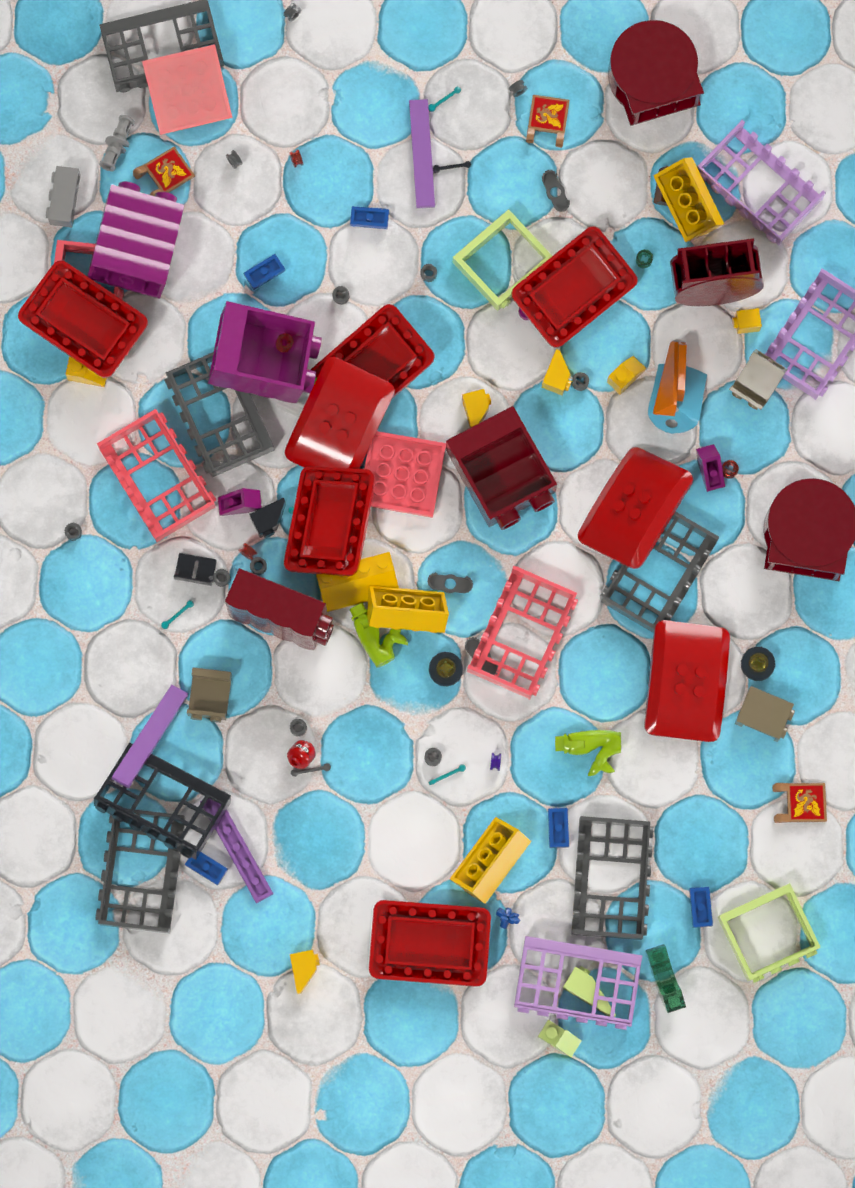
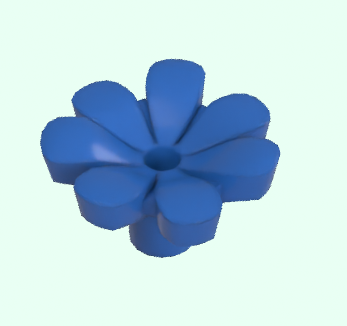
M507 907L506 910L498 908L496 911V915L500 917V927L503 929H507L509 923L518 924L520 922L519 914L512 913L511 908Z

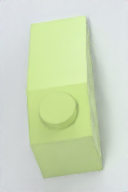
M582 966L579 968L575 967L564 984L563 989L593 1006L596 982L589 975V970ZM599 988L598 996H604ZM597 1000L596 1009L610 1017L611 1006L608 1001Z

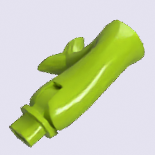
M360 603L349 609L353 616L351 619L354 622L360 642L377 668L395 659L393 653L394 643L408 645V640L401 634V629L395 630L392 628L380 645L379 628L369 626L367 609L364 604Z
M589 730L569 733L568 735L564 734V736H555V751H564V754L584 755L603 746L596 755L588 776H594L600 771L605 773L615 772L613 767L607 762V759L612 755L621 753V732Z

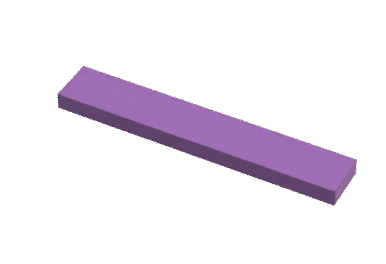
M428 99L409 100L416 208L435 207Z
M171 684L113 774L112 780L127 788L131 786L187 699V692Z
M208 799L203 808L206 812L215 816L221 804ZM226 810L215 830L257 904L273 895V892Z

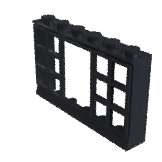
M129 742L99 792L94 797L95 808L101 813L112 815L118 822L129 824L135 831L141 830L152 840L158 839L166 847L177 849L183 856L187 858L192 857L196 860L230 805L231 795L153 754L149 756L144 765L154 769V772L148 781L138 775L135 780L145 784L139 796L127 790V787H121L113 783L114 780H112L113 774L133 745ZM158 772L188 787L164 829L133 813ZM110 787L120 791L113 802L104 798ZM192 790L205 796L199 807L186 801ZM123 794L136 799L130 810L117 805ZM208 799L221 804L215 816L202 809ZM183 805L196 811L189 822L177 816ZM199 813L212 820L206 830L193 825ZM174 820L186 826L180 837L168 832ZM190 828L202 834L196 846L184 840Z

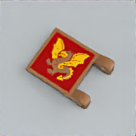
M533 95L526 142L533 143L535 131L557 134L555 146L562 148L570 100Z
M175 146L133 170V176L137 180L146 173L150 175L159 188L150 193L152 196H155L157 192L169 193L195 177Z
M775 783L772 786L773 792H787L788 814H776L774 816L775 823L827 822L825 783Z

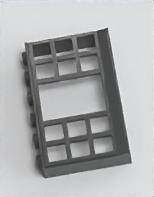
M198 0L99 24L116 92L125 93L133 88L148 87L145 73L134 75L131 64L148 60L140 27L173 20L181 52L215 44L220 68L223 67L224 61L208 0ZM207 12L209 23L196 26L193 14ZM190 15L193 27L179 30L176 19ZM137 28L139 40L126 43L123 31ZM211 28L213 39L200 42L198 30ZM194 32L197 43L183 46L181 34ZM120 33L122 44L109 47L106 35ZM141 44L143 56L130 59L127 48ZM124 49L126 60L113 63L110 52ZM128 65L130 77L117 80L114 68Z
M214 352L165 372L167 378L164 379L168 390L172 389L175 394L172 396V399L176 406H180L182 410L179 413L183 423H188L189 429H187L189 437L191 440L195 439L197 445L194 448L198 457H203L205 462L202 463L206 474L210 472L211 477H215L274 451L273 443L250 393L235 390L246 416L205 434H199L187 405L227 389L213 385V390L201 395L196 384L209 377L210 369L208 363L212 362ZM204 365L207 373L194 379L191 371ZM188 373L190 381L177 385L174 378ZM193 384L198 396L185 402L180 389ZM248 420L253 432L240 437L235 425ZM232 427L237 439L223 444L219 432ZM215 434L220 446L207 451L202 439ZM256 436L261 448L247 453L242 441ZM239 443L244 455L231 460L226 448ZM222 450L227 462L214 468L209 455Z
M676 511L672 516L673 522L670 527L662 533L664 537L658 546L655 545L653 547L656 551L687 568L671 596L666 595L627 572L628 567L621 564L622 566L619 571L615 569L610 578L612 583L609 587L605 586L600 594L603 597L601 603L653 633L658 622L671 620L719 539V536ZM676 522L689 528L683 540L670 533ZM692 531L705 538L699 549L686 543ZM667 537L680 544L674 555L661 548ZM683 546L696 553L690 564L677 558ZM624 575L636 581L630 593L618 587ZM639 584L652 591L646 602L633 596ZM615 590L627 597L622 606L610 599ZM655 593L668 600L661 612L649 605ZM630 599L643 606L638 615L626 609ZM646 609L658 615L654 624L641 617Z
M134 810L133 812L138 816L154 818L153 824L157 825L158 818L169 820L172 816L169 813ZM110 815L109 823H112L111 831L107 832L106 842L109 843V849L105 850L104 862H107L106 870H102L101 881L104 882L103 889L99 890L98 901H101V906L96 911L98 924L101 926L170 934L181 852L175 848H168V852L154 851L155 840L152 839L150 850L135 849L137 834L146 835V833L120 828V822ZM177 815L178 817L185 820L184 815ZM174 820L170 833L180 837L184 831V825ZM119 832L133 834L131 848L117 846ZM116 851L167 856L163 891L112 885ZM111 889L125 891L123 905L109 904ZM129 891L143 893L142 907L127 906ZM148 894L162 895L160 910L146 908ZM108 908L123 909L121 922L107 921ZM127 910L141 911L139 925L125 923ZM145 912L159 914L158 927L143 925Z
M580 816L571 935L642 940L643 936H647V924H644V917L648 916L649 905L645 904L646 897H649L650 885H647V877L651 876V866L648 865V858H652V846H649V838H653L654 827H650V821ZM592 823L606 824L605 838L591 837ZM610 825L624 826V840L609 839ZM629 826L643 827L642 841L628 840ZM590 842L605 843L604 857L590 856ZM609 843L623 844L622 858L608 857ZM627 844L642 846L641 860L626 859ZM589 860L641 864L638 898L587 895ZM587 899L601 900L600 914L586 913ZM605 900L620 901L619 916L604 915ZM624 902L638 903L637 917L623 916ZM585 917L600 918L599 931L585 930ZM604 919L618 920V933L603 932ZM622 920L637 921L636 934L622 933Z

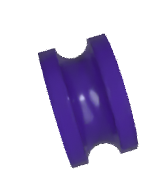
M492 753L490 770L496 768L497 771H500L501 753L498 755Z

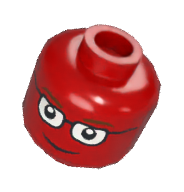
M304 740L295 742L287 752L289 763L298 769L308 767L316 756L314 746Z

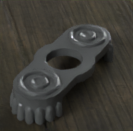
M547 170L542 176L547 197L558 212H564L569 208L570 200H567L564 187L559 183L557 173L553 170ZM552 188H559L561 190L560 196L553 197L550 194Z
M435 572L429 575L427 581L433 590L445 591L446 593H469L473 588V581L468 576L462 578L452 574L438 575ZM447 579H453L456 582V586L453 589L445 587Z
M476 637L469 638L465 642V650L472 659L480 643V640ZM487 661L481 669L494 676L499 672L497 670L498 665Z

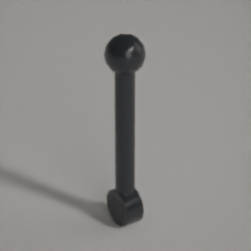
M466 161L465 163L447 166L434 165L433 172L439 173L440 170L460 167L470 168L471 162Z

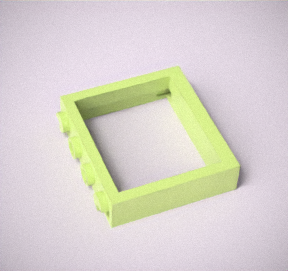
M508 209L453 256L452 263L498 311L511 303L512 289L550 259L552 255ZM511 223L544 259L498 298L465 261Z
M790 883L717 917L747 981L753 980L754 983L764 979L763 974L771 972L773 975L782 970L781 966L788 963L790 967L799 963L800 957L804 955L807 958L818 954L816 950L821 948ZM786 895L810 946L751 973L727 921Z

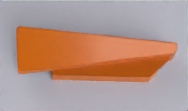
M672 341L669 345L653 410L655 415L675 416L677 401L683 402L686 379V342Z

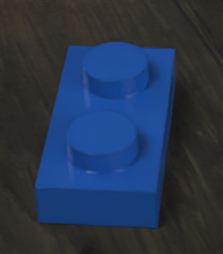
M352 206L350 226L388 229L389 209Z
M274 254L243 274L252 289L255 290L285 272V268L277 255Z
M549 808V848H569L568 808Z
M202 852L196 860L191 857L185 863V866L217 886L228 871V868Z
M709 887L690 888L693 928L712 927L713 920Z

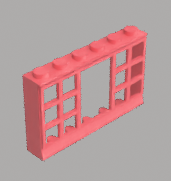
M154 409L100 441L97 445L155 541L159 542L208 511L216 508L214 502L217 500L211 491L207 492L204 486L207 484L201 475L197 476L194 470L197 468L191 459L187 460L185 456L187 452L183 445L177 444L175 440L177 436L172 428L168 429L165 423L168 421L162 412L158 413ZM155 420L161 431L149 438L142 426ZM139 429L146 440L133 447L127 435ZM164 434L170 446L158 453L152 441ZM124 438L130 449L118 456L112 444ZM149 444L155 455L142 461L136 450ZM173 449L190 477L146 502L130 474ZM133 453L139 464L127 471L121 459ZM193 481L199 492L187 499L181 487ZM177 490L183 502L171 508L165 497ZM202 496L207 504L194 511L190 502ZM162 499L168 511L155 517L149 506ZM187 505L191 513L179 520L174 512ZM171 514L175 523L163 530L159 521Z
M514 565L501 597L498 599L496 608L489 619L487 628L481 637L478 648L475 650L473 659L467 667V672L524 696L529 700L532 695L536 696L540 685L537 683L540 678L544 679L548 670L545 665L547 661H552L556 652L553 650L555 643L559 644L562 639L561 629L563 626L567 627L570 621L569 611L570 609L574 610L578 603V599H575L577 593ZM522 578L535 584L530 596L517 590ZM539 586L552 591L547 603L534 598ZM555 593L569 598L564 611L551 605ZM515 594L528 600L523 612L510 607ZM532 602L545 607L540 619L527 614ZM548 609L561 614L557 626L543 621ZM508 611L554 630L541 661L495 641ZM492 645L506 650L501 662L487 657ZM509 652L522 657L517 670L504 664ZM526 659L539 665L534 677L521 672ZM485 661L498 665L497 670L499 672H497V675L495 674L494 676L481 670ZM502 668L515 673L511 683L498 677ZM518 676L532 681L528 690L515 685Z

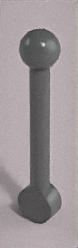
M326 763L321 767L303 770L293 769L291 775L296 777L298 774L329 771L331 766Z

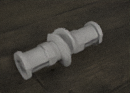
M120 115L119 123L114 130L113 136H108L105 140L108 147L99 165L107 171H115L117 159L121 153L124 154L126 152L124 147H129L130 145L127 141L128 133L131 126L135 124L131 117Z

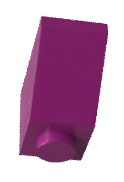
M712 444L696 449L698 465L706 491L725 487L721 457L715 445Z
M242 488L219 496V516L244 514L261 509L260 490Z

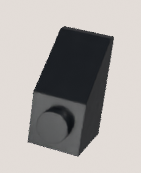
M284 498L249 514L260 538H268L275 534L274 531L278 529L286 506Z

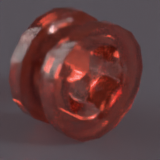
M298 149L294 153L292 151L289 152L294 168L298 164L304 165Z
M283 333L278 336L275 346L280 352H288L292 348L294 340L291 335ZM283 339H284V340H287L286 343H289V344H287L286 346H283V345H282Z
M733 460L725 461L722 465L723 476L728 479L734 478L739 470L738 464ZM725 466H733L732 470L735 472H730V474L727 473V469L725 468Z
M246 543L243 544L242 549L238 550L250 561L253 560V555L258 554Z

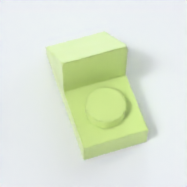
M550 1020L546 1022L538 1035L540 1039L569 1057L573 1056L581 1043V1040L568 1030H564Z

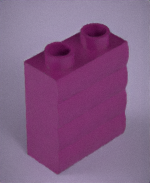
M123 181L118 186L111 184L87 276L93 281L160 299L166 285L184 204L177 203L176 196L168 192H157L155 196L141 193L140 187L132 182Z
M226 301L220 315L208 384L297 404L302 392L310 393L315 382L316 371L307 370L309 358H318L322 341L321 337L313 335L315 321Z

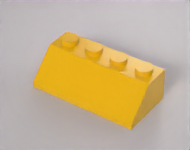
M692 157L683 158L653 175L685 242L710 233L724 225L721 215Z
M390 552L361 559L358 571L352 576L316 574L323 602L326 603L327 612L368 602L369 585L399 588Z
M369 585L367 609L369 626L392 628L395 630L405 629L445 633L449 612L444 592Z
M495 817L450 877V880L471 896L486 904L531 841L520 830Z

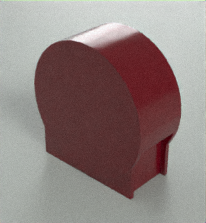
M659 20L642 21L627 28L617 38L611 52L608 81L613 95L624 106L630 126L700 106L699 98L701 94H704L697 74L698 55L696 48L689 36L679 27Z
M754 238L678 248L677 255L670 260L675 301L686 306H714L740 301L759 293L763 289L764 283L759 250L754 245Z
M816 478L801 479L783 488L773 500L764 520L763 531L767 546L764 569L839 582L840 576L845 574L848 551L855 541V506L846 492L829 481Z

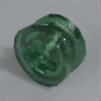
M644 249L638 252L636 264L639 267L648 268L652 264L653 254L649 250ZM642 255H645V257H649L647 263H644V261H640Z

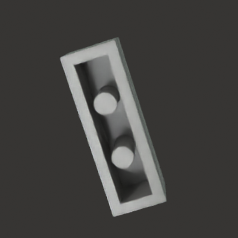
M56 166V171L52 172L51 183L54 184L53 190H49V201L51 203L50 207L46 209V218H48L50 225L73 227L81 175L79 168Z

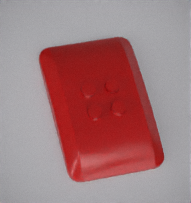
M591 226L512 289L511 296L551 347L558 348L637 285L638 280L636 274L598 227Z
M57 261L51 266L18 312L19 321L102 378H108L114 374L148 326V320L144 314L65 261Z
M387 304L312 367L311 370L316 371L315 378H317L325 361L330 357H338L390 382L395 389L394 398L434 362L435 354L399 309L392 304Z
M338 357L328 358L316 379L285 448L286 458L304 468L307 466L360 469L394 396V386L390 382Z
M631 448L611 475L578 532L580 543L629 568L638 569L646 561L693 483L692 474L688 470L641 448Z
M319 466L303 468L300 473L284 557V566L288 571L337 576H352L358 571L375 481L374 475L370 470Z
M662 620L655 625L644 728L648 734L703 742H714L719 738L723 717L730 634L725 628Z
M389 900L378 901L373 909L369 973L373 978L382 980L481 986L487 978L491 914L487 909L481 907Z

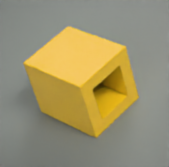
M759 308L736 311L735 317H732L733 328L737 329V334L760 331L762 324Z

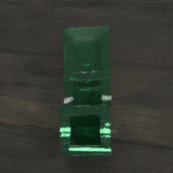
M662 944L647 949L646 954L650 964L649 967L667 1013L685 1008L684 997L675 978L666 946Z

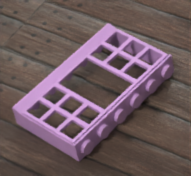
M741 120L697 168L704 182L706 181L711 185V189L716 194L720 193L725 198L727 204L736 207L739 210V214L743 218H748L752 221L753 226L759 231L762 230L772 243L780 245L824 198L826 192L823 190L818 194L813 189L814 184L810 180L807 182L799 177L800 172L798 169L794 168L791 170L786 166L785 158L783 156L777 158L771 153L772 147L769 144L763 146L757 140L758 135L755 132L750 134L743 128L745 122ZM734 137L745 145L737 154L727 147ZM723 149L733 157L725 167L715 159ZM747 149L758 156L750 166L740 158ZM762 160L786 182L754 214L730 192ZM711 161L721 169L714 178L704 170ZM735 161L739 162L746 169L739 178L728 170ZM724 173L735 181L728 189L724 188L717 181ZM788 184L799 192L791 202L781 194ZM801 196L810 202L803 212L794 205ZM776 197H779L787 204L779 214L769 206ZM790 208L799 215L791 224L782 218ZM765 209L776 217L769 225L765 224L758 217ZM778 220L787 227L780 236L771 229Z
M821 269L817 278L810 285L807 293L802 297L798 306L765 353L766 356L774 361L780 356L789 362L790 365L783 379L815 400L819 395L823 397L828 389L826 384L829 380L833 382L839 373L836 369L839 365L844 366L849 358L846 354L849 350L853 352L855 349V332L851 334L841 327L848 317L855 321V315L851 313L855 307V289L826 270ZM827 283L839 290L833 301L821 294ZM842 293L854 300L848 311L836 304ZM817 298L829 304L823 315L811 308ZM833 307L845 314L838 325L826 318ZM808 312L850 338L833 365L791 338ZM788 342L800 349L794 359L782 353ZM803 351L815 358L809 369L796 362ZM818 361L830 368L824 379L811 372ZM793 366L805 372L801 380L790 373ZM808 376L820 382L817 389L805 383Z
M525 936L514 1007L518 1008L517 1012L529 1013V1010L537 1011V1015L548 1017L550 1013L556 1014L558 1019L568 1020V1017H574L576 1022L588 1023V1020L596 1021L595 1025L607 1027V1023L615 1024L617 1029L626 1030L627 1027L632 1026L642 955ZM527 950L542 952L540 966L525 964ZM546 953L560 955L558 969L544 967ZM564 956L599 961L591 1013L556 1008ZM603 962L618 965L616 979L601 977ZM622 966L635 968L633 982L620 980ZM524 968L539 970L537 985L522 983ZM543 971L557 973L555 988L541 986ZM600 981L615 983L613 998L598 996ZM619 984L633 986L630 1001L617 999ZM521 987L536 989L534 1004L519 1001ZM540 990L555 992L552 1007L538 1005ZM597 1000L612 1002L610 1017L595 1014ZM616 1003L630 1005L628 1019L614 1017Z

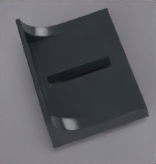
M179 553L174 579L212 586L217 559ZM195 561L199 563L196 578H192Z

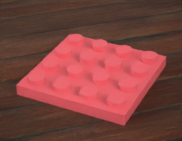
M215 44L142 61L160 135L232 118Z
M377 431L367 452L364 469L370 470L375 478L371 507L433 518L446 443Z

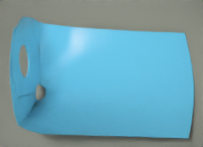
M659 364L649 402L648 416L657 428L667 433L687 432L693 429L699 422L707 374L686 366L683 402L677 401L679 411L675 412V416L655 415L653 410L665 365ZM669 419L675 420L677 426L673 428L668 427L666 421Z

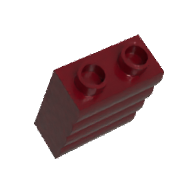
M514 406L446 440V451L488 527L498 523L501 530L507 529L521 520L518 514L521 510L532 506L534 512H539L555 502L552 494L556 493L557 483Z
M240 568L225 599L228 614L235 621L250 624L259 631L272 633L279 639L294 642L299 647L307 650H314L317 643L326 646L334 628L332 624L333 617L327 615L325 602Z

